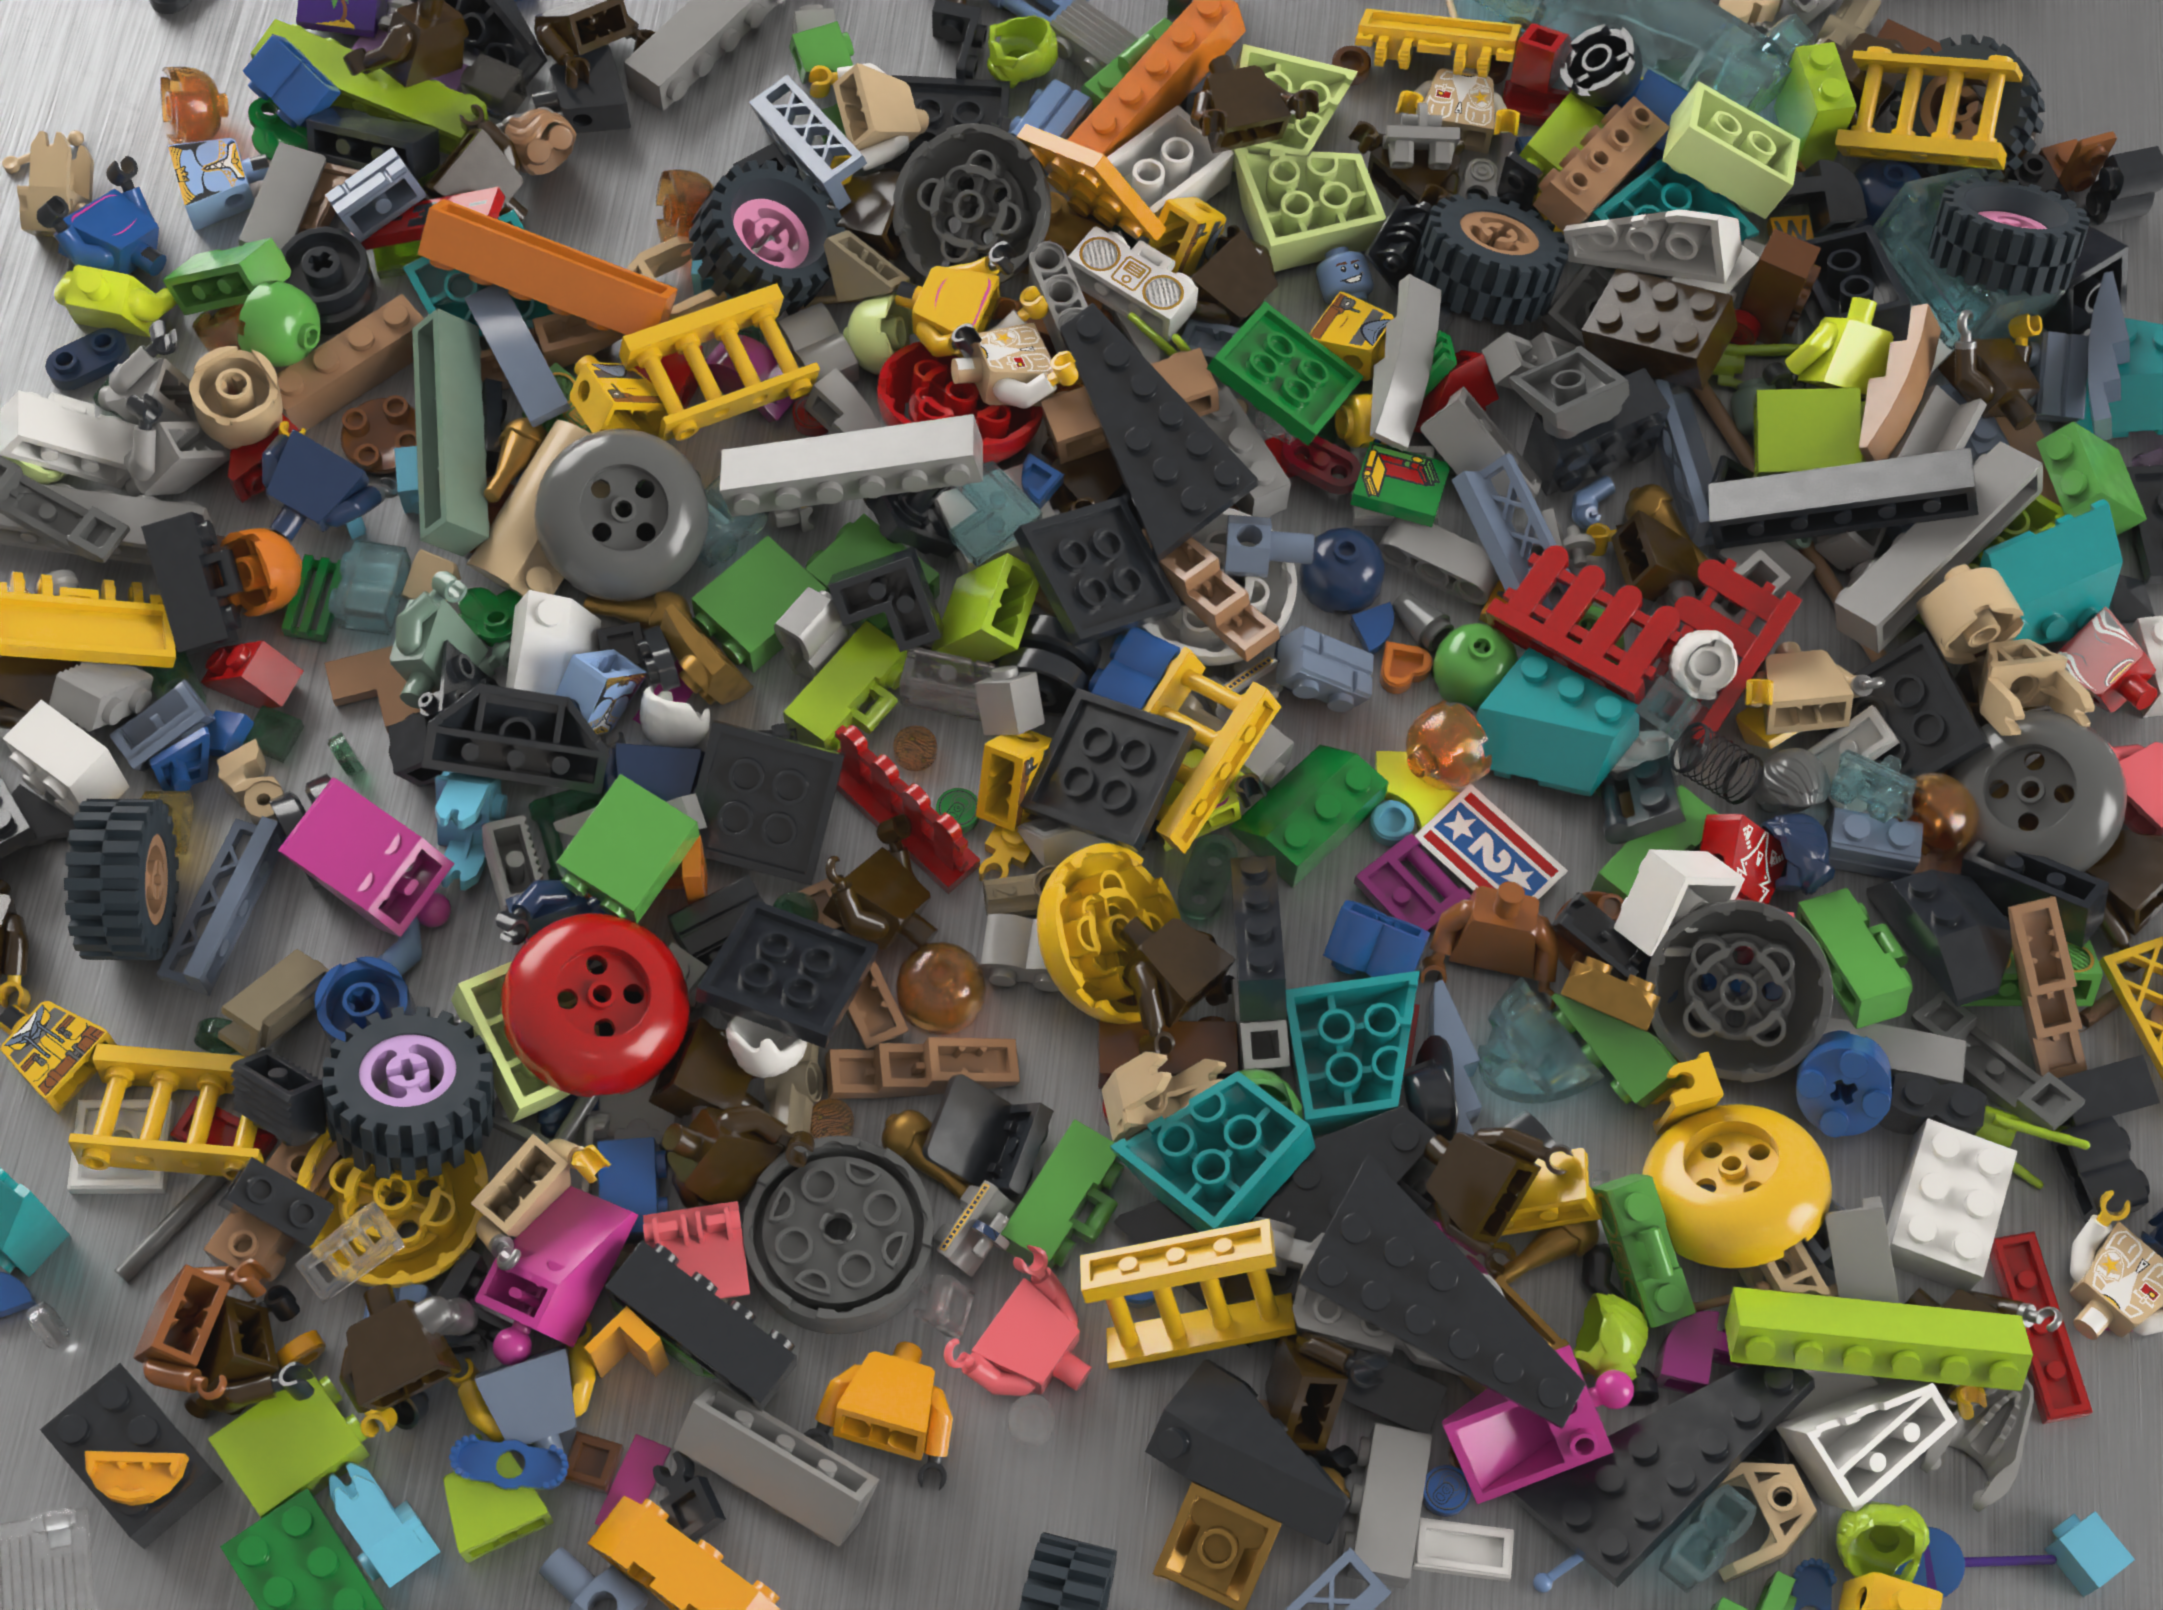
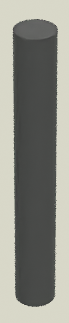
M206 1175L114 1271L128 1283L228 1179L224 1176Z

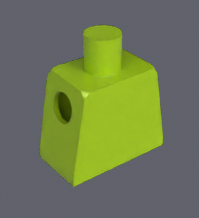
M474 1434L479 1440H483L481 1434ZM511 1452L502 1454L497 1461L496 1470L504 1478H515L523 1472ZM455 1471L443 1477L456 1545L466 1563L554 1523L548 1509L533 1488L520 1487L516 1490H504L493 1483L463 1479Z

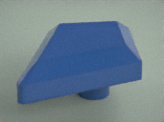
M208 727L199 729L149 759L164 794L173 791L186 792L192 785L208 780L210 748Z

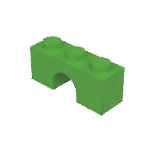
M838 21L792 34L789 49L802 84L808 83L810 71L817 65L829 68L832 73L837 72L839 67L853 65L850 56L854 55V49L850 36L847 32H841ZM838 103L821 109L846 136ZM821 135L824 145H826L829 135Z

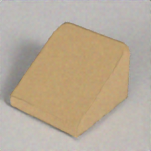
M419 549L411 566L402 597L409 600L418 598L424 591L430 593L433 590L432 579L440 571H448L457 580H461L457 565L447 559Z

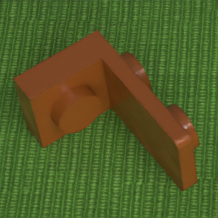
M2111 131L2081 139L2080 141L2073 139L2043 147L2038 155L2044 157L2050 163L2066 192H2080L2092 186L2096 181V177L2108 158L2117 137Z

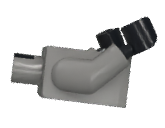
M155 321L149 328L151 343L147 347L141 345L125 362L118 364L109 376V386H103L99 391V404L103 410L115 411L127 422L138 425L139 419L127 411L126 403L133 394L143 400L144 393H147L158 400L163 408L160 418L152 423V427L159 422L197 421L189 391L191 380L167 359L156 357L158 354L168 355L176 351L178 346L176 329L166 334L165 321Z
M144 393L143 400L135 394L128 398L126 403L127 411L139 419V424L134 427L133 448L124 457V464L131 475V478L125 483V488L130 496L183 493L230 460L229 449L209 437L202 430L198 421L159 422L152 427V423L156 422L163 412L160 402L147 393Z

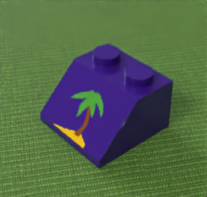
M298 0L296 24L304 29L375 38L379 29L378 22L382 16H385L388 9V0Z

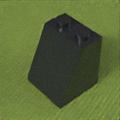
M2089 226L2072 284L2070 283L2067 289H2059L2058 293L2051 295L2042 290L2041 296H2030L2027 292L2021 291L2020 296H2013L2032 316L2039 315L2041 317L2043 328L2047 332L2089 336L2093 308L2104 273L2113 271L2123 314L2126 313L2129 246Z

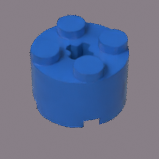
M365 956L356 958L357 961L343 966L340 963L325 974L317 987L314 1000L318 1021L331 1045L336 1038L346 1042L345 1029L353 1023H356L361 1029L367 1027L366 1016L378 1012L383 1020L391 1018L390 1008L404 1006V1015H416L417 1007L407 984L393 965L379 958Z
M1837 1030L1823 1034L1815 1048L1798 1065L1796 1096L1802 1113L1810 1123L1820 1129L1825 1135L1834 1138L1861 1134L1875 1127L1889 1112L1892 1098L1891 1066L1886 1053L1880 1045L1866 1036L1864 1038L1859 1035L1850 1034V1031ZM1842 1079V1081H1843L1846 1085H1849V1084H1852V1085H1850V1086H1843L1842 1084H1838V1085H1837V1084H1836V1081Z

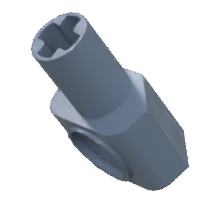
M1228 515L1224 573L1226 575L1267 578L1269 561L1312 564L1314 534L1271 531V518ZM1241 542H1251L1256 546L1247 547L1242 545Z
M564 1547L558 1548L551 1554L539 1570V1574L572 1604L568 1610H593L596 1603L606 1598L617 1602V1610H644L648 1604L649 1598L614 1565L595 1577Z

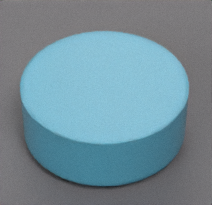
M1394 800L1378 804L1373 809L1369 821V831L1372 837L1378 843L1393 847L1404 837L1411 834L1414 827L1412 811L1405 804Z

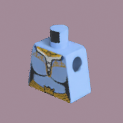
M232 138L168 146L184 205L194 231L252 208L254 197L250 183L264 180L269 168L266 154L242 159L236 140Z
M614 649L573 654L555 695L569 697L597 735L609 733L615 727L635 695L647 672Z

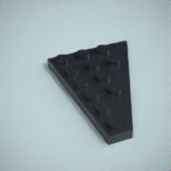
M1400 1106L1315 1139L1316 1148L1254 1217L1272 1219L1296 1228L1294 1238L1312 1243L1321 1233L1326 1232L1367 1154L1399 1184L1424 1157V1149L1427 1143L1437 1135L1405 1106ZM1159 1200L1123 1213L1114 1221L1115 1225L1136 1244L1198 1233L1195 1228ZM1287 1267L1285 1276L1267 1273L1274 1296L1292 1293L1293 1299H1295V1290L1300 1274L1299 1270ZM1247 1273L1219 1278L1227 1305L1255 1300ZM1199 1282L1181 1285L1208 1309ZM1255 1342L1247 1343L1245 1345L1250 1349Z

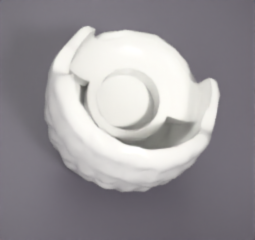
M1697 630L1685 634L1677 642L1676 646L1673 647L1668 665L1672 680L1679 690L1693 698L1715 699L1717 697L1716 692L1725 688L1737 673L1738 659L1736 650L1733 648V642L1716 630Z
M653 686L645 689L641 699L640 722L642 731L654 746L690 749L705 738L709 730L710 710L706 708L703 714L695 712L690 704L673 702L672 692L668 690L661 691L656 696L653 692Z
M738 1016L733 1017L727 1025L726 1036L730 1050L737 1060V1064L752 1076L766 1078L787 1072L791 1067L798 1064L807 1048L806 1041Z

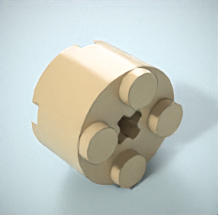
M237 346L220 347L201 357L194 367V373L189 384L194 411L200 427L209 437L220 442L223 447L228 449H237L265 439L275 428L280 426L283 418L282 398L273 365L261 353L252 349V352L238 350Z
M1966 564L1956 566L1946 573L1944 577L1945 582L1916 603L1920 617L1946 661L1952 664H1967L1977 661L1973 654L1987 649L1989 643L2014 640L2024 625L2020 618L2024 616L2023 611L2000 573L1993 568L1970 569Z

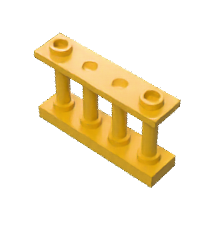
M1878 46L1868 47L1867 51L1854 50L1852 59L1861 71H1867L1856 125L1851 126V130L1838 129L1835 146L1843 156L2004 170L2007 153L2001 143L1997 142V139L1994 138L2005 81L2022 83L2023 73L2017 62H2013L2012 58L2002 55H1991L1988 57V60L1897 54L1892 53L1890 49ZM1883 72L1907 74L1897 125L1895 129L1891 130V133L1875 132L1876 130L1872 128ZM1923 75L1947 77L1937 130L1931 134V137L1915 136L1916 133L1912 131ZM1964 78L1988 80L1977 135L1972 137V140L1956 139V136L1953 135Z
M777 283L623 336L619 357L625 369L636 366L646 369L668 416L662 417L658 433L659 438L665 441L673 438L677 441L685 440L696 434L700 428L789 396L791 399H798L811 392L813 385L816 383L820 368L817 362L801 368L798 367L775 321L784 299ZM752 325L757 328L760 327L783 373L782 375L761 382L737 334L739 330ZM715 338L717 341L723 342L745 388L722 395L699 348L701 343ZM676 352L684 354L707 402L684 409L660 361L662 357Z
M1185 646L1177 658L1169 663L1163 679L1142 709L1191 726L1196 732L1193 740L1209 748L1197 767L1192 769L1183 763L1181 764L1175 780L1184 784V787L1173 804L1169 806L1164 803L1162 804L1156 820L1160 821L1156 828L1158 834L1172 848L1183 854L1187 852L1281 708V705L1270 691L1254 681L1246 693L1240 695L1203 676L1202 673L1206 669L1192 650ZM1191 690L1233 711L1221 730L1216 732L1178 712Z
M97 1043L92 1060L102 1083H107L93 1134L70 1133L68 1143L78 1164L94 1170L117 1167L224 1176L232 1181L243 1163L251 1157L265 1164L260 1149L253 1148L258 1127L254 1126L253 1121L241 1115L233 1147L206 1144L218 1097L224 1093L233 1094L232 1091L235 1088L231 1085L234 1081V1078L231 1077L234 1070L230 1067L233 1062L243 1059L245 1056ZM131 1086L154 1087L140 1138L112 1137L126 1088ZM178 1089L200 1091L187 1142L159 1141L172 1092Z
M1265 1219L1080 1255L1081 1292L1085 1303L1105 1300L1115 1326L1106 1328L1107 1364L1109 1370L1297 1334L1292 1310L1294 1304L1292 1293L1274 1296L1266 1271L1268 1268L1276 1267L1274 1235L1270 1220ZM1247 1273L1255 1300L1227 1305L1219 1278ZM1199 1282L1208 1309L1180 1314L1171 1287ZM1152 1291L1161 1318L1133 1323L1124 1296Z

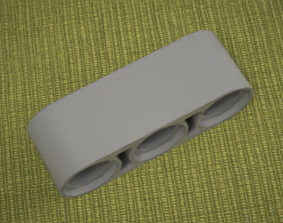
M1043 241L1037 245L1038 248L1033 253H1029L1028 283L1029 286H1036L1041 296H1044L1048 303V313L1042 319L1058 354L1067 351L1061 337L1060 327L1088 307L1062 246L1055 242Z
M1394 517L1378 544L1383 560L1386 563L1472 604H1485L1499 581L1496 570L1484 547L1434 523L1432 527Z

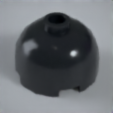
M1606 24L1590 28L1576 37L1570 43L1573 50L1567 56L1566 61L1563 62L1561 60L1560 62L1561 78L1571 93L1587 105L1594 107H1610L1622 102L1639 85L1643 72L1642 54L1631 34L1626 28L1622 27L1621 30L1609 29Z

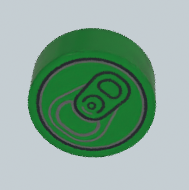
M949 789L937 801L936 812L940 816L944 812L950 814L961 826L963 834L974 829L980 819L976 817L978 798L967 789Z

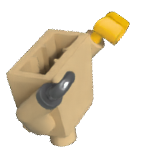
M1788 641L1780 644L1776 648L1775 654H1770L1765 658L1763 671L1755 673L1752 679L1746 681L1743 700L1749 708L1754 709L1763 706L1766 735L1849 727L1853 698L1870 695L1873 689L1884 686L1885 680L1882 677L1870 678L1867 675L1854 676L1841 666L1835 664L1827 651H1801L1797 643Z
M532 1134L471 1202L484 1215L476 1225L477 1235L492 1255L497 1258V1265L501 1270L512 1269L521 1257V1251L514 1249V1242L510 1237H518L571 1186L570 1168L576 1169L588 1183H593L597 1180L594 1175L603 1167L611 1165L593 1144L584 1148L564 1139H554L546 1145L537 1136Z

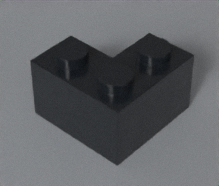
M914 546L832 575L828 587L843 626L885 612L900 652L942 637L944 625Z

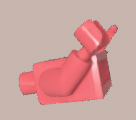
M2154 742L2145 748L2139 744L2114 747L2109 744L2121 764L2127 784L2124 824L2137 834L2163 836V744Z
M1027 1245V1248L1034 1255L1032 1265L1027 1267L1025 1261L1018 1257L1014 1258L1013 1265L1019 1272L1032 1275L1030 1281L1026 1278L1022 1279L973 1347L971 1354L963 1352L957 1360H954L952 1352L954 1347L960 1342L956 1338L950 1340L944 1349L945 1362L952 1368H961L965 1375L993 1395L1026 1396L1031 1392L1041 1395L1054 1377L1075 1391H1078L1092 1370L1091 1366L1072 1354V1351L1079 1342L1080 1330L1077 1328L1079 1318L1066 1289L1054 1272L1047 1267L1048 1256L1042 1248Z

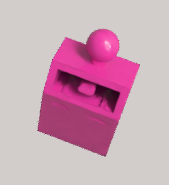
M332 777L278 849V852L377 929L401 937L415 917H417L422 925L431 928L443 925L450 917L451 905L449 900L443 894L434 891L453 867L454 863L421 836L337 778Z
M570 1186L513 1240L514 1249L521 1251V1257L512 1269L501 1270L497 1265V1258H495L474 1301L514 1320L512 1326L500 1331L493 1341V1353L500 1363L512 1366L528 1359L532 1350V1342L529 1337L532 1329L570 1347H574L633 1228L638 1214Z
M1567 1345L1555 1350L1585 1382L1571 1346ZM1609 1370L1599 1376L1594 1387L1588 1389L1587 1384L1585 1385L1563 1429L1490 1389H1486L1442 1421L1444 1430L1477 1505L1613 1453L1596 1407L1601 1405L1610 1409L1625 1407L1633 1398L1634 1385L1631 1378L1622 1371Z

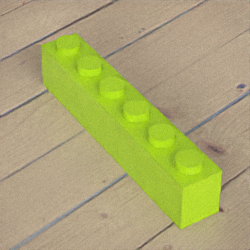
M274 19L250 53L253 59L272 34L286 38L341 91V94L332 105L366 112L370 116L388 120L407 121L439 128V151L448 155L452 153L467 134L462 129L460 115L470 122L478 119L472 113L471 105H479L483 110L485 121L489 120L485 102L475 95L463 94L450 89L434 79L405 88L382 69L375 70L370 74L361 72L357 76H352L343 60L346 54L353 51L352 49L342 46L332 38H322L307 32L297 24L290 25Z
M1733 1287L1724 1322L1730 1361L1736 1363L2022 1391L2033 1357L2023 1318L2020 1315Z

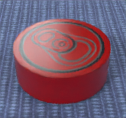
M1735 309L1738 328L1729 344L1754 345L1761 332L1760 322L1751 313Z
M809 394L799 398L792 410L796 429L810 437L826 434L828 430L804 408Z

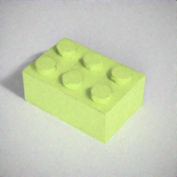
M1698 81L1671 115L1670 128L1662 161L1667 163L1677 173L1686 174L1702 183L1709 191L1720 193L1736 202L1744 211L1753 212L1766 219L1794 185L1800 139Z

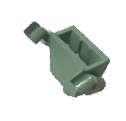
M448 571L436 573L431 583L433 590L430 593L424 591L416 599H409L405 609L396 618V639L389 657L390 663L406 681L400 694V699L406 705L420 709L418 700L421 695L426 692L435 693L440 691L443 643L446 640L460 652L466 654L489 677L495 675L494 669L501 665L508 669L509 656L507 657L510 652L511 641L495 643L492 648V656L486 659L485 655L488 648L447 602L456 603L463 599L467 593V586Z

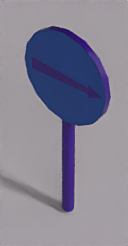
M1928 1527L1930 1543L1922 1553L1921 1561L1912 1583L1937 1590L1943 1594L1944 1598L1959 1587L1964 1577L1965 1567L2053 1565L2057 1562V1558L2054 1555L1963 1557L1960 1546L1949 1534L1938 1528ZM1910 1561L1900 1565L1894 1575H1901L1904 1567Z

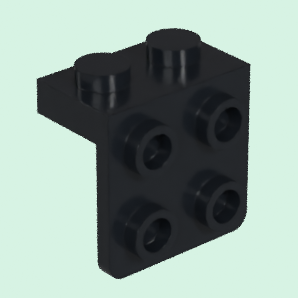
M963 1074L953 1075L942 1097L922 1153L926 1160L970 1186L980 1187L986 1180L994 1184L1005 1196H1022L1032 1179V1168L1040 1147L1048 1136V1125L1054 1111L1042 1103L1013 1105Z

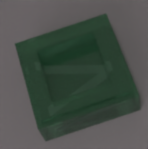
M262 705L253 720L255 722L254 726L243 742V745L256 739L264 756L284 763L303 731L304 724L298 718Z

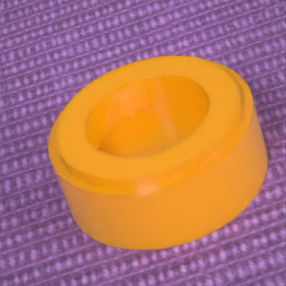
M317 1330L308 1331L287 1343L276 1353L278 1364L281 1369L291 1362H299L307 1366L324 1352L326 1344Z

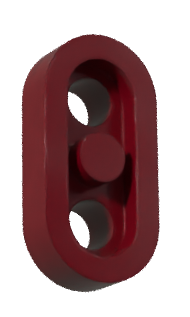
M1288 435L1283 442L1280 458L1282 465L1287 471L1332 494L1342 495L1354 490L1361 471L1360 462L1355 455L1319 436H1316L1309 446L1291 435ZM1301 453L1307 460L1302 461L1294 455ZM1341 474L1344 477V479H1338L1333 477L1332 475Z

